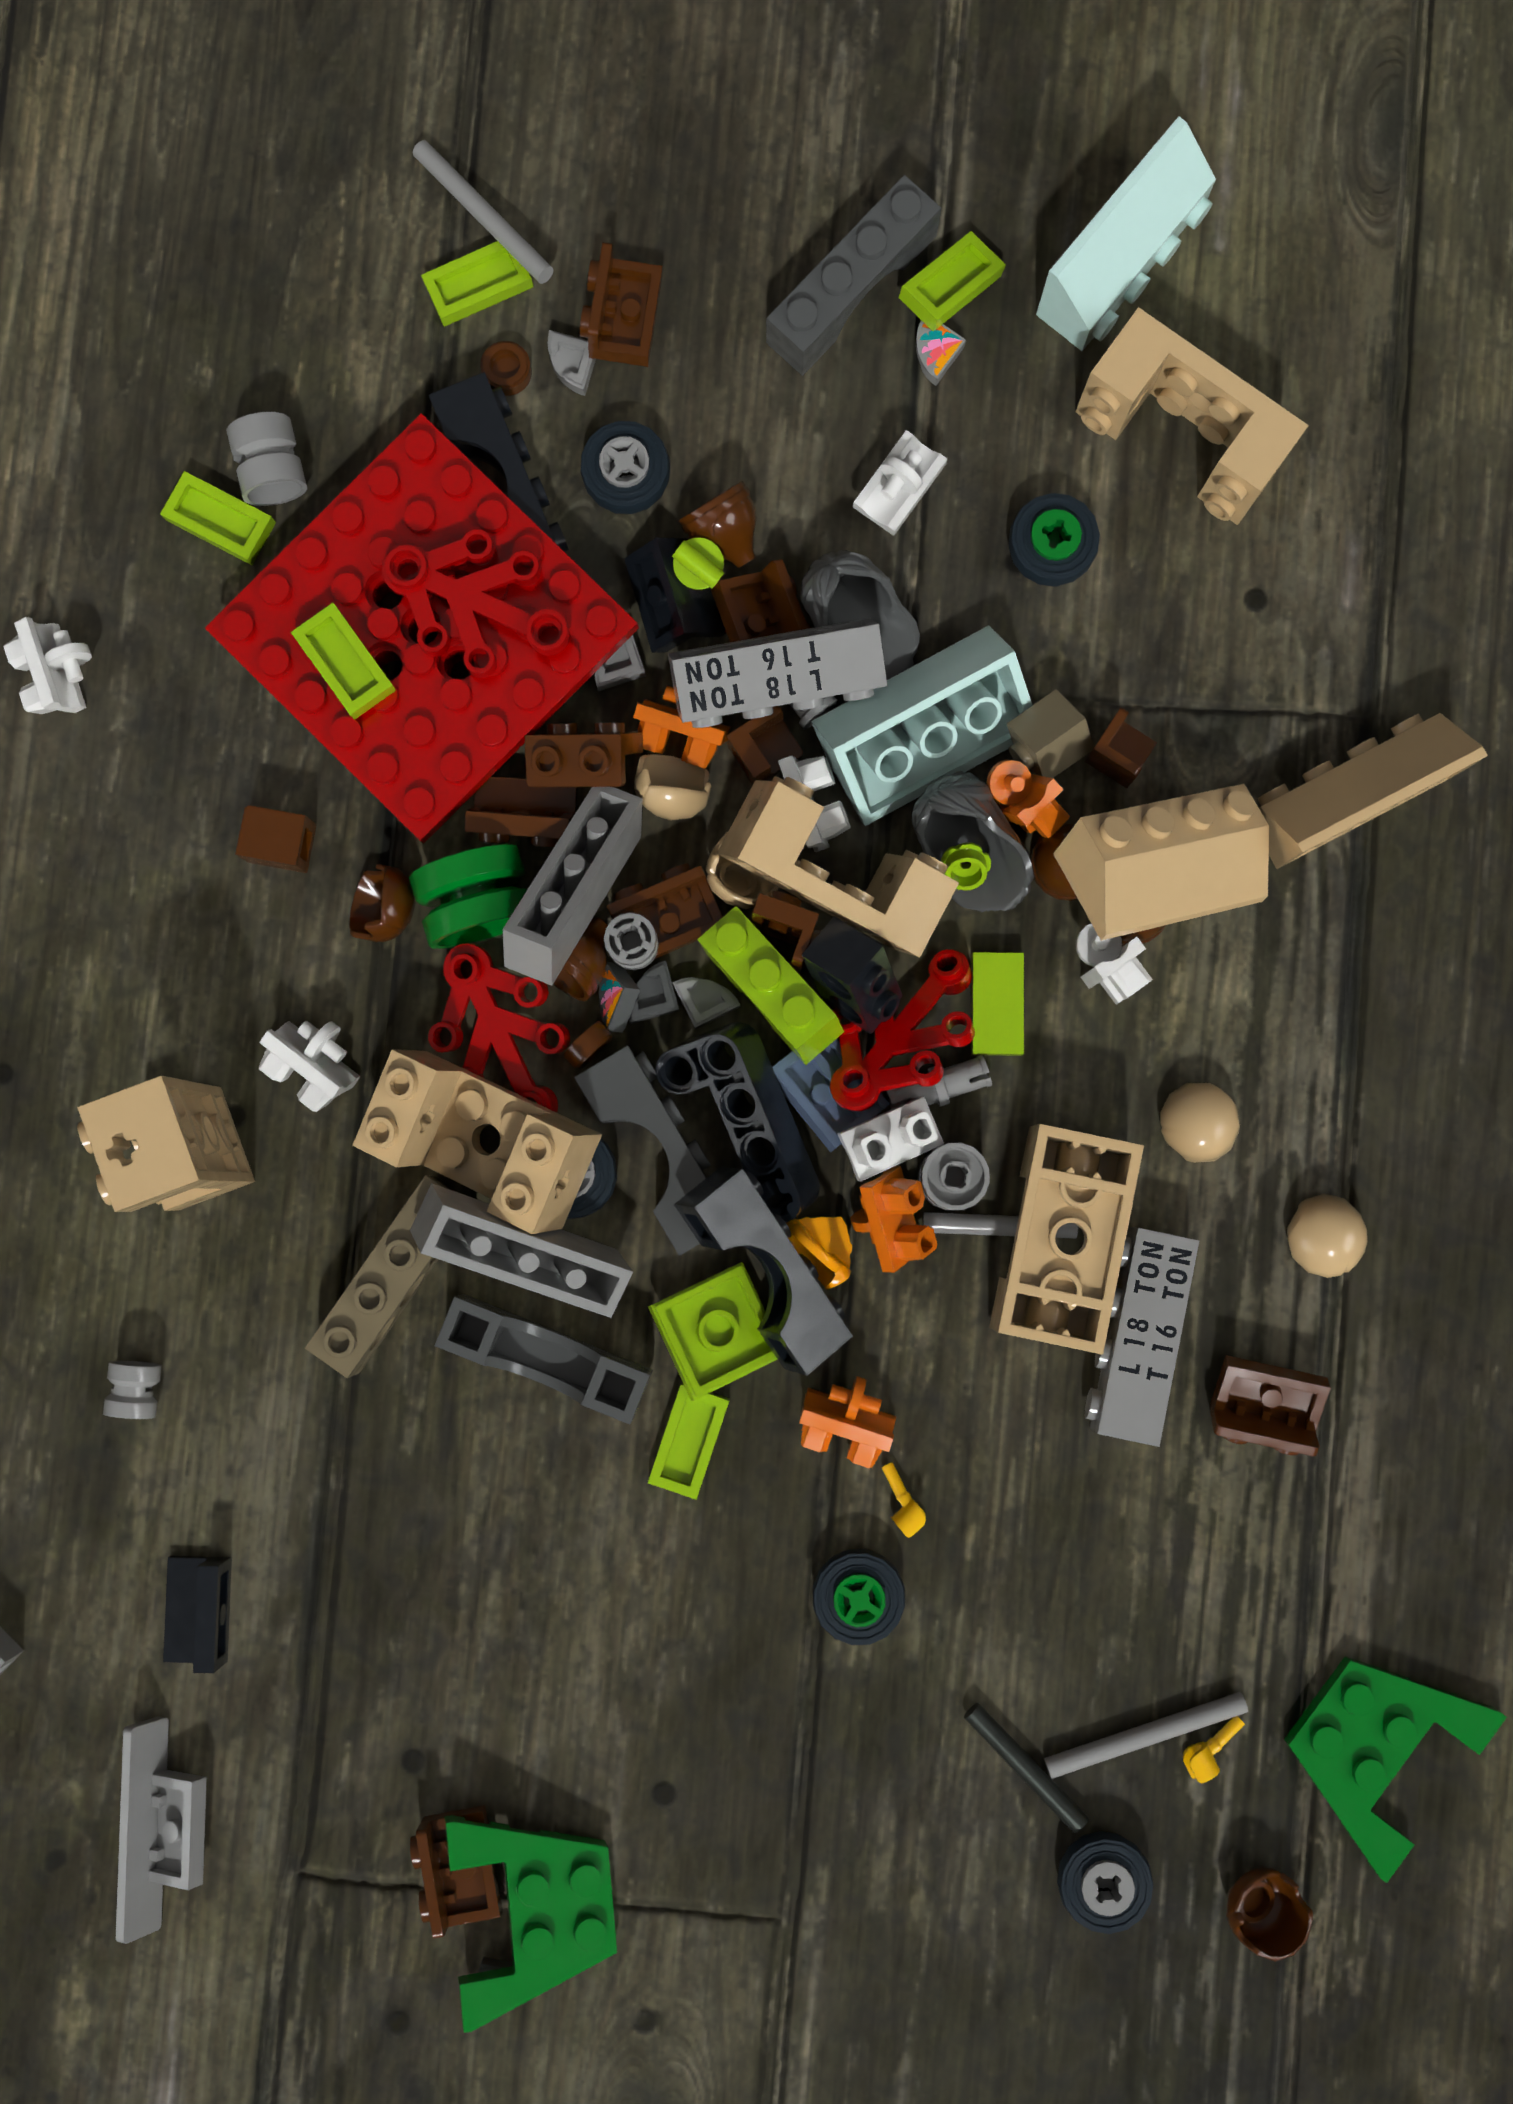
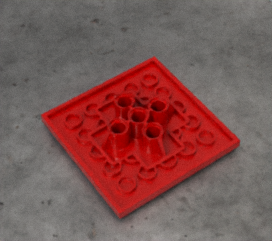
M421 413L205 629L424 844L525 743V735L534 734L639 629V626L611 596ZM470 530H484L490 535L495 547L494 555L489 562L483 565H476L465 560L438 572L453 579H458L505 562L517 551L527 550L532 552L537 557L541 567V575L534 584L522 586L513 582L488 591L486 594L530 614H534L542 609L557 611L564 617L569 628V642L564 650L558 654L542 655L532 648L527 636L474 613L485 644L493 650L496 656L497 667L493 674L486 678H477L470 674L464 679H453L451 677V670L456 663L463 661L465 649L447 600L428 592L436 622L445 627L451 640L450 647L445 654L439 657H432L425 654L415 641L419 629L406 596H402L399 605L393 609L380 607L384 596L393 592L387 586L382 575L384 558L393 548L402 544H414L427 552L462 539ZM483 540L472 542L469 552L473 554L484 552L487 542ZM522 561L516 566L515 572L519 575H528L533 570L534 564L530 561ZM416 565L405 566L401 571V577L403 579L414 578L418 572V567ZM331 603L336 605L381 669L388 662H402L400 674L390 680L396 691L355 720L349 715L291 634L294 629ZM547 628L542 631L540 640L544 643H552L557 639L558 631L554 628ZM438 632L436 638L425 645L429 647L439 645L442 641V634ZM486 653L476 654L472 658L474 668L485 667L489 662V655Z

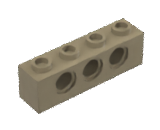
M425 1175L305 1347L307 1351L346 1378L359 1374L439 1260L420 1253L410 1232L431 1183L458 1192L436 1176Z

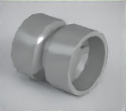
M259 412L243 416L229 424L226 431L233 459L240 464L236 472L244 502L256 506H273L295 500L306 492L307 485L301 460L298 456L294 455L293 448L296 445L290 417L278 412Z
M947 1143L930 1150L921 1160L917 1170V1180L921 1181L925 1199L933 1206L944 1210H964L976 1205L985 1195L990 1183L989 1167L985 1158L974 1147L964 1143Z

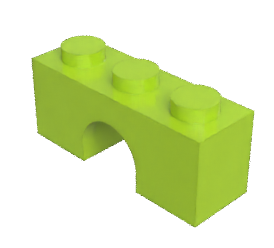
M737 906L697 939L711 961L740 993L743 992L769 1022L773 1030L805 1065L844 1033L836 1014Z

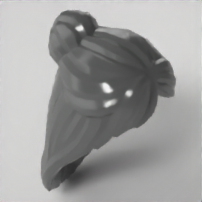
M839 550L836 553L830 552L813 561L802 579L800 600L804 605L805 611L810 615L814 628L871 618L879 623L886 680L911 668L914 665L913 657L918 651L920 633L917 622L898 599L890 578L877 568L867 556L849 550Z
M963 771L942 777L929 784L925 788V793L921 794L914 804L912 811V824L923 853L941 861L943 853L948 848L965 842H971L980 845L982 852L988 853L991 858V868L987 872L984 883L973 890L956 889L952 899L963 908L980 912L1008 911L1016 908L1017 904L1021 903L1023 898L1030 892L1031 883L1034 879L1033 864L1029 852L1023 846L1001 807L993 798L989 786L971 772L965 773Z

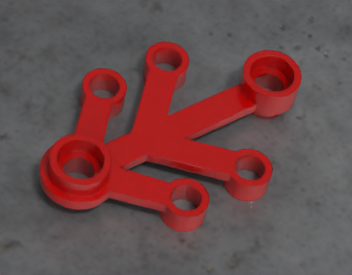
M473 529L468 531L462 539L427 552L414 544H402L393 548L384 558L382 575L387 586L394 593L407 597L419 629L417 632V642L425 654L439 657L448 651L451 643L450 636L445 627L436 622L428 592L447 600L465 649L464 664L470 674L477 678H486L493 674L497 667V659L493 650L485 644L474 613L527 636L532 648L542 655L558 654L567 646L570 637L569 628L564 617L557 611L542 609L534 614H530L486 594L488 591L513 582L522 586L534 584L541 575V567L537 557L532 552L527 550L517 551L505 562L458 579H453L438 571L465 560L476 565H483L492 559L495 547L487 532L481 529ZM476 540L487 542L486 549L480 554L469 552L471 543ZM520 562H532L534 567L531 573L528 575L517 574L515 570ZM407 565H416L418 567V572L412 579H403L401 577V571ZM547 628L556 629L558 631L557 639L552 643L542 642L540 635L543 630ZM440 632L442 634V641L439 645L435 647L425 645V639L429 633ZM478 653L489 655V662L483 668H474L471 664L472 658Z
M471 943L457 945L450 950L444 961V977L451 990L441 1022L434 1024L429 1030L428 1041L430 1046L435 1051L441 1053L455 1051L461 1046L463 1032L460 1027L471 999L478 1018L462 1068L484 1078L483 1072L491 1046L493 1045L514 1092L527 1099L531 1097L537 1104L557 1113L558 1100L555 1093L546 1086L535 1085L512 1034L536 1042L537 1047L546 1054L563 1052L569 1046L570 1033L568 1029L561 1023H543L499 1007L490 988L513 994L514 999L520 1006L531 1008L539 1007L545 1003L549 993L547 984L531 977H521L493 967L491 956L479 945ZM464 960H468L473 968L472 974L468 978H465L461 973V964ZM530 982L537 988V997L532 1002L526 998L524 993L525 987ZM444 1028H447L452 1035V1040L448 1046H445L440 1040V1033ZM550 1029L556 1030L559 1034V1043L555 1048L551 1047L546 1040V1035Z
M946 949L938 952L933 957L928 969L930 977L895 1020L893 1015L889 1020L878 1025L875 1029L876 1044L864 1059L859 1039V1032L862 1028L852 1022L846 1025L841 1024L844 1033L839 1036L843 1065L835 1071L830 1081L831 1094L839 1106L852 1111H863L876 1103L881 1091L916 1084L929 1087L937 1084L942 1079L944 1069L939 1056L926 1049L946 1045L953 1047L968 1045L975 1036V1029L971 1018L964 1012L955 1011L946 1015L940 1025L921 1029L916 1028L943 994L956 995L966 990L970 985L972 971L964 954L959 951ZM956 965L951 971H941L945 966ZM832 1010L840 1022L843 1016ZM956 1025L966 1026V1029L960 1034L950 1033V1030ZM921 1051L912 1057L910 1065L884 1069L893 1056ZM925 1064L935 1065L934 1069L927 1074L918 1072ZM863 1079L858 1087H847L852 1081Z

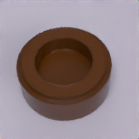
M511 341L496 342L489 346L482 355L480 363L481 372H485L491 389L501 386L505 396H512L523 391L529 384L532 376V367L527 352L519 344Z
M597 1021L572 1043L563 1057L575 1069H581L607 1046L612 1039V1033L601 1021Z

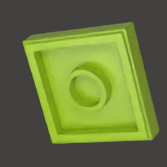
M743 1262L648 1306L691 1401H695L778 1360L757 1329L765 1315V1309Z

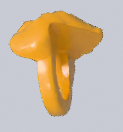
M805 1217L799 1220L793 1219L786 1223L791 1231V1237L788 1239L796 1251L806 1256L815 1266L819 1274L817 1279L826 1290L836 1287L849 1279L852 1244L847 1225L842 1217Z

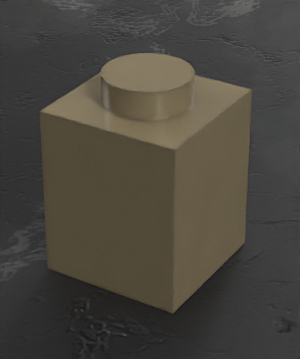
M1057 689L1007 723L1013 745L1008 747L1013 760L1021 762L1028 770L1031 769L1039 776L1054 778L1090 753L1094 748L1086 718Z

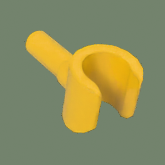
M893 1462L881 1468L896 1499L903 1506L891 1519L904 1535L910 1538L925 1525L926 1515L923 1509L912 1499L910 1493L907 1492Z
M1238 1716L1233 1717L1206 1742L1195 1743L1184 1750L1183 1762L1192 1779H1196L1199 1783H1205L1220 1773V1768L1213 1755L1222 1750V1747L1245 1725Z

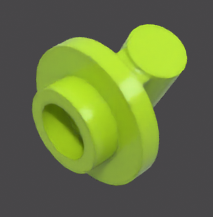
M695 537L684 540L672 555L674 558V572L679 581L688 588L702 590L710 587L713 589L725 573L723 572V554L720 548L709 539Z

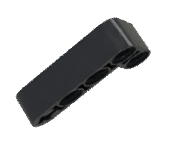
M743 1022L730 1023L689 1038L659 1057L655 1070L657 1079L661 1086L669 1093L676 1095L686 1094L709 1086L743 1170L749 1171L759 1181L764 1191L761 1198L771 1212L778 1214L788 1223L815 1202L820 1190L818 1177L762 1041L754 1028ZM725 1042L733 1048L736 1056L735 1059L727 1053ZM683 1058L691 1065L692 1074L685 1068ZM744 1090L752 1095L756 1106L751 1105L747 1101ZM763 1138L772 1143L775 1153L767 1149Z

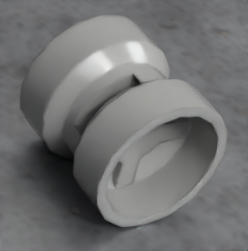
M621 914L611 920L605 930L604 942L606 950L615 963L624 969L637 970L645 968L652 963L658 953L659 942L655 929L649 920L640 914Z
M109 1361L107 1379L114 1384V1387L111 1388V1393L105 1398L103 1415L125 1419L156 1418L158 1401L153 1396L154 1390H151V1388L160 1382L162 1365L141 1361Z

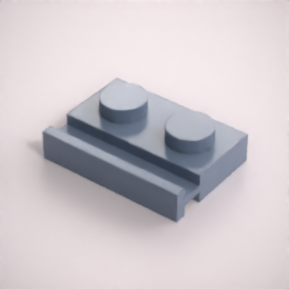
M837 1039L807 1065L792 1051L772 1067L783 1095L830 1152L842 1144L837 1133L875 1117L890 1105L881 1093L876 1103L863 1111L848 1110L836 1103L830 1091V1081L835 1071L843 1065L840 1042ZM863 1079L854 1080L847 1087L856 1088L862 1083Z

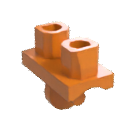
M667 685L663 695L664 701L676 704L674 687ZM647 699L643 703H637L633 718L640 720L638 732H643L644 750L663 754L670 731L672 730L688 736L681 761L704 769L710 765L718 746L727 741L726 735L729 734L731 728L724 724L693 728L691 721L682 723L677 709Z
M1009 759L998 762L989 771L986 784L989 786L993 798L1001 807L1007 820L1018 824L1024 832L1032 833L1037 830L1042 837L1050 838L1069 819L1070 815L1055 800L1064 789L1054 778L1031 774L1024 764Z
M894 1166L883 1171L880 1177L859 1187L861 1192L860 1201L863 1209L858 1210L851 1216V1224L856 1232H869L872 1244H875L882 1272L895 1273L907 1262L925 1259L936 1250L938 1244L934 1229L928 1225H916L914 1213L923 1207L925 1200L921 1181L905 1179L901 1166Z
M856 1376L851 1390L832 1384L829 1394L808 1388L799 1421L800 1424H803L801 1445L817 1452H827L833 1434L850 1439L847 1459L854 1464L870 1469L874 1466L882 1450L890 1451L894 1439L893 1429L896 1416L879 1411L882 1400L864 1394L867 1379Z

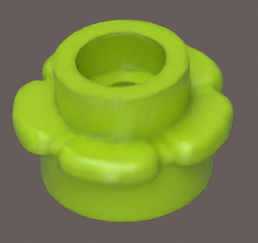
M971 842L950 847L941 857V862L948 866L945 875L959 882L956 888L958 890H973L981 886L986 880L987 872L991 868L989 854L983 853L980 845Z

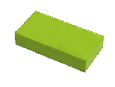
M970 231L902 286L898 298L934 332L1002 276L1006 264Z
M498 241L421 275L444 327L534 287L529 272Z
M186 471L183 472L160 513L166 521L250 565L254 564L276 524L272 516Z
M334 603L328 605L291 632L354 720L396 691Z
M973 952L971 954V1020L975 1029V1036L971 1041V1055L1022 1056L1024 1055V953Z
M681 1382L648 1484L697 1500L730 1401L729 1398L709 1393L695 1401H691L684 1384Z

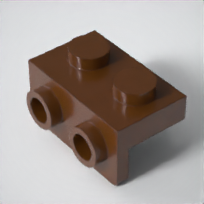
M602 242L600 260L591 259L589 265L587 290L594 292L592 306L583 305L580 321V337L588 338L589 358L648 367L662 283L663 266L613 258V244Z
M782 559L772 560L761 572L719 580L713 589H710L730 642L812 628L805 620L797 599L796 584L788 574Z
M625 722L594 723V732L578 733L577 723H547V733L525 735L526 783L529 787L623 786L626 783L625 755L643 753V732H625Z
M491 776L475 792L474 806L466 810L465 832L479 833V841L508 843L510 835L530 837V845L555 847L576 813L577 787H529L526 783V778Z
M685 863L671 868L661 874L662 882L646 889L643 888L642 883L624 888L614 894L616 901L607 905L612 919L621 914L635 913L649 920L655 929L659 942L658 953L654 959L698 941L697 939L722 918L702 866L691 869L689 863Z
M773 891L770 897L759 893L752 912V923L763 936L796 947L791 966L800 975L803 966L807 968L801 955L822 931L816 929L819 914L801 908L802 901L792 895Z
M1226 1355L1209 1406L1213 1431L1216 1435L1222 1436L1224 1439L1236 1444H1246L1249 1442L1272 1447L1286 1455L1304 1454L1317 1456L1320 1445L1316 1430L1331 1389L1328 1377Z
M485 1805L424 1816L416 1830V1835L410 1838L412 1865L414 1869L422 1870L424 1889L419 1891L420 1915L423 1923L430 1922L433 1939L444 1937L448 1927L501 1917L503 1907L495 1864L450 1871L448 1865L444 1816L464 1817L465 1821L488 1824Z

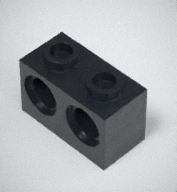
M834 916L801 956L826 1005L869 1034H872L881 1022L889 1020L894 1015L903 995L883 946Z

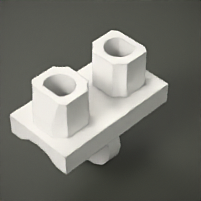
M906 430L853 502V508L894 536L947 463V458L926 447Z
M24 617L15 622L18 635L3 647L8 662L14 669L30 670L33 682L21 687L19 692L24 710L37 714H45L56 710L77 713L87 708L78 682L83 680L80 665L85 664L92 658L88 645L85 643H72L68 631L61 630L59 624H39L33 622L32 618Z
M794 756L778 760L784 780L786 777H790L811 788L813 791L835 784L830 764L824 756L798 761ZM837 801L823 806L824 809L806 841L807 847L813 848L814 852L829 848V839L835 838L851 828L842 802Z
M1089 924L1081 930L1076 940V951L1079 958L1087 965L1093 967L1082 975L1081 979L1089 989L1100 983L1114 1003L1118 1004L1153 980L1136 958L1146 948L1138 937H1135L1123 947L1120 936L1101 941L1092 924Z
M288 1021L276 1031L268 1030L259 1042L267 1048L260 1062L259 1070L272 1080L280 1083L287 1080L294 1070L303 1076L306 1082L298 1092L297 1097L301 1103L314 1112L323 1109L335 1097L352 1089L360 1078L356 1072L341 1062L347 1051L335 1043L341 1029L332 1021L325 1024L320 1030L308 1021H305L299 1028Z
M918 1097L837 1133L850 1159L855 1177L860 1182L944 1144L925 1097Z

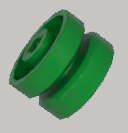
M502 844L466 850L443 857L413 871L409 879L416 902L422 906L435 907L422 920L428 945L432 949L452 948L465 943L473 944L503 935L504 926L528 890L522 887H514L526 874L519 848L516 845Z

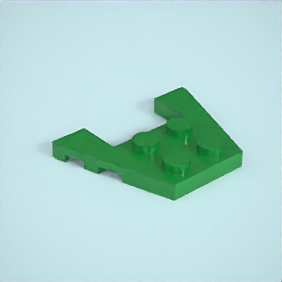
M1345 1656L1285 1737L1284 1741L1337 1815L1341 1824L1361 1850L1374 1872L1380 1879L1388 1883L1414 1847V1844L1371 1810L1433 1723H1438L1480 1755L1507 1717L1494 1707L1461 1698L1457 1694L1442 1689H1435L1412 1681L1405 1676Z
M444 1816L450 1871L502 1862L505 1865L513 1965L511 1967L458 1976L461 2020L464 2033L478 2029L617 1953L609 1851L605 1840L540 1830L539 1833L510 1828L509 1824L491 1821L490 1824L465 1821V1818L460 1816Z

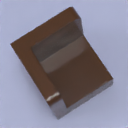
M780 706L773 707V714L751 719L726 735L727 747L752 785L755 780L766 781L779 773L781 768L778 760L789 756H794L799 760L803 756V750L783 721V711Z
M1120 707L1085 762L1120 785L1128 788L1142 770L1143 764L1157 742L1124 722L1129 712Z
M248 805L244 809L235 855L248 863L307 873L317 824L306 815Z

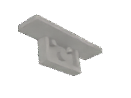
M154 1717L131 1724L123 1730L116 1941L124 1944L158 1931L161 1928L163 1885L184 1890H190L203 1885L207 1777L167 1770L169 1720L164 1717Z

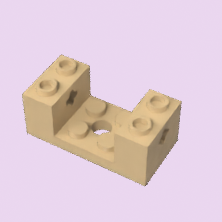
M1139 307L1091 371L1076 409V413L1081 416L1083 423L1090 430L1100 435L1107 434L1116 440L1148 395L1152 394L1157 398L1158 404L1165 411L1175 416L1182 415L1198 426L1200 434L1205 439L1214 444H1224L1228 449L1218 461L1197 497L1204 502L1205 508L1213 516L1223 521L1231 520L1236 525L1246 515L1309 426Z
M774 776L772 781L755 780L717 854L830 916L837 917L885 946L920 958L959 885V882L945 875L948 866L922 852L917 855L905 850L903 856L886 853L866 892L850 884L845 886L837 881H833L831 885L826 882L830 874L829 872L807 860L801 859L800 861L797 859L824 809L822 805L811 800L814 791L790 777H786L785 780Z
M392 1049L352 1146L394 1167L423 1165L490 1198L491 1202L486 1212L530 1234L563 1229L602 1134L428 1051ZM489 1124L494 1126L500 1134V1145L492 1154L484 1151L480 1144L481 1131Z
M158 1076L77 1107L82 1120L77 1125L80 1140L88 1153H94L100 1170V1174L96 1175L98 1191L103 1201L107 1205H112L114 1212H132L154 1203L162 1204L164 1211H179L255 1182L221 1087ZM131 1141L135 1151L131 1153V1159H125L123 1151L131 1147Z
M1044 1124L1029 1127L1019 1176L1026 1178L1007 1278L999 1277L989 1326L991 1329L1006 1335L1103 1355L1144 1145ZM1067 1223L1076 1224L1084 1234L1083 1246L1073 1254L1063 1253L1057 1247L1055 1240L1058 1229Z

